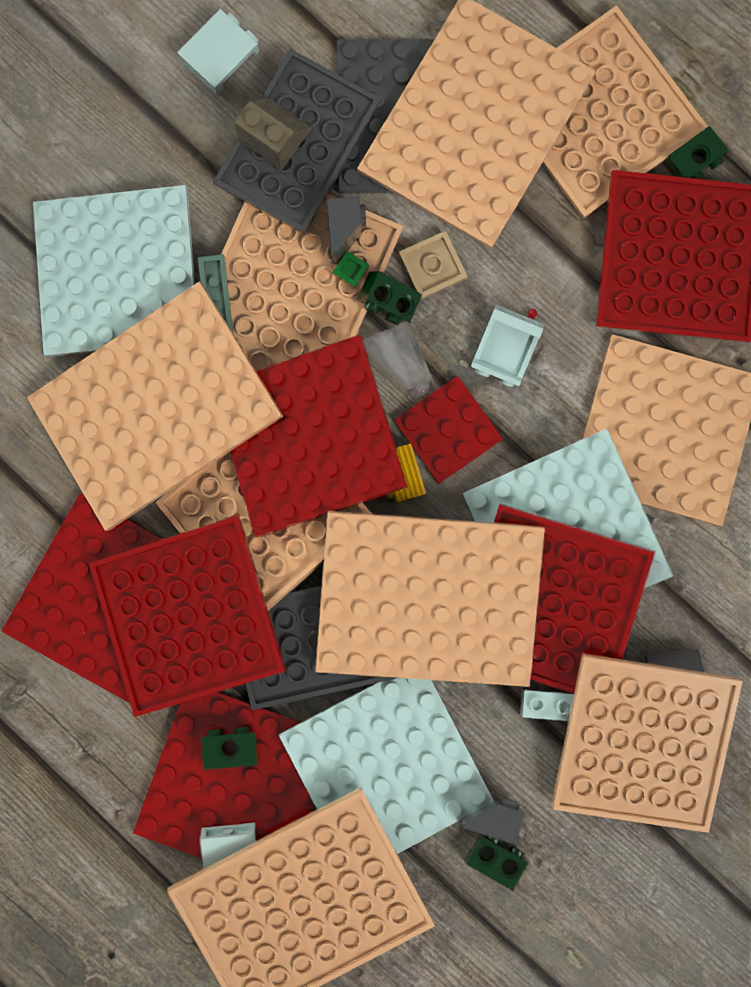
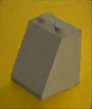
M270 98L249 101L234 122L239 142L281 171L312 130L309 125Z

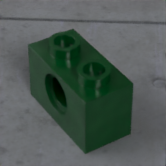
M708 126L668 155L664 164L673 176L701 179L704 177L703 171L709 167L714 170L725 161L723 157L728 152V149L711 126ZM692 154H699L703 159V163H696L692 159Z
M250 727L234 728V733L223 734V729L207 730V735L201 737L203 770L259 764L257 731H250ZM227 740H232L237 745V752L233 755L226 754L223 750V743Z

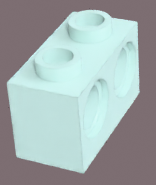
M522 689L520 716L569 721L574 694Z

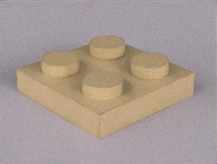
M446 230L399 251L401 261L415 290L422 294L420 300L468 278Z

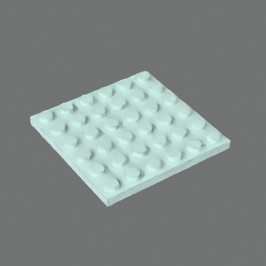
M186 185L33 202L44 356L52 357L95 352L195 284L189 198Z
M608 429L602 430L463 493L475 522L494 523L498 506L501 503L656 551L644 588L674 576Z
M397 678L374 683L279 734L317 810L362 787L397 854L494 801L432 680Z

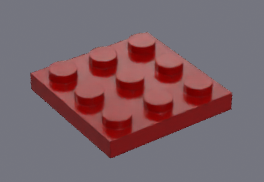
M456 376L394 419L395 424L409 444L412 445V448L438 485L503 440L459 376Z

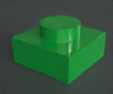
M347 251L333 271V275L355 289L369 268V265Z

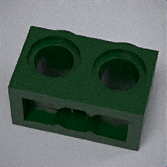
M380 271L368 272L357 301L364 304L363 308L374 314L380 312L386 316V321L399 325L400 323L411 322L422 294ZM376 288H378L381 293L379 300L375 298ZM398 300H400L402 303V308L400 311H398L396 307V303Z
M479 833L464 860L466 865L513 891L528 865V861L523 858L525 853L512 845L508 849L500 844L502 840ZM483 846L493 848V854L488 859L479 857V850ZM508 859L516 861V868L512 872H504L502 870L503 863Z

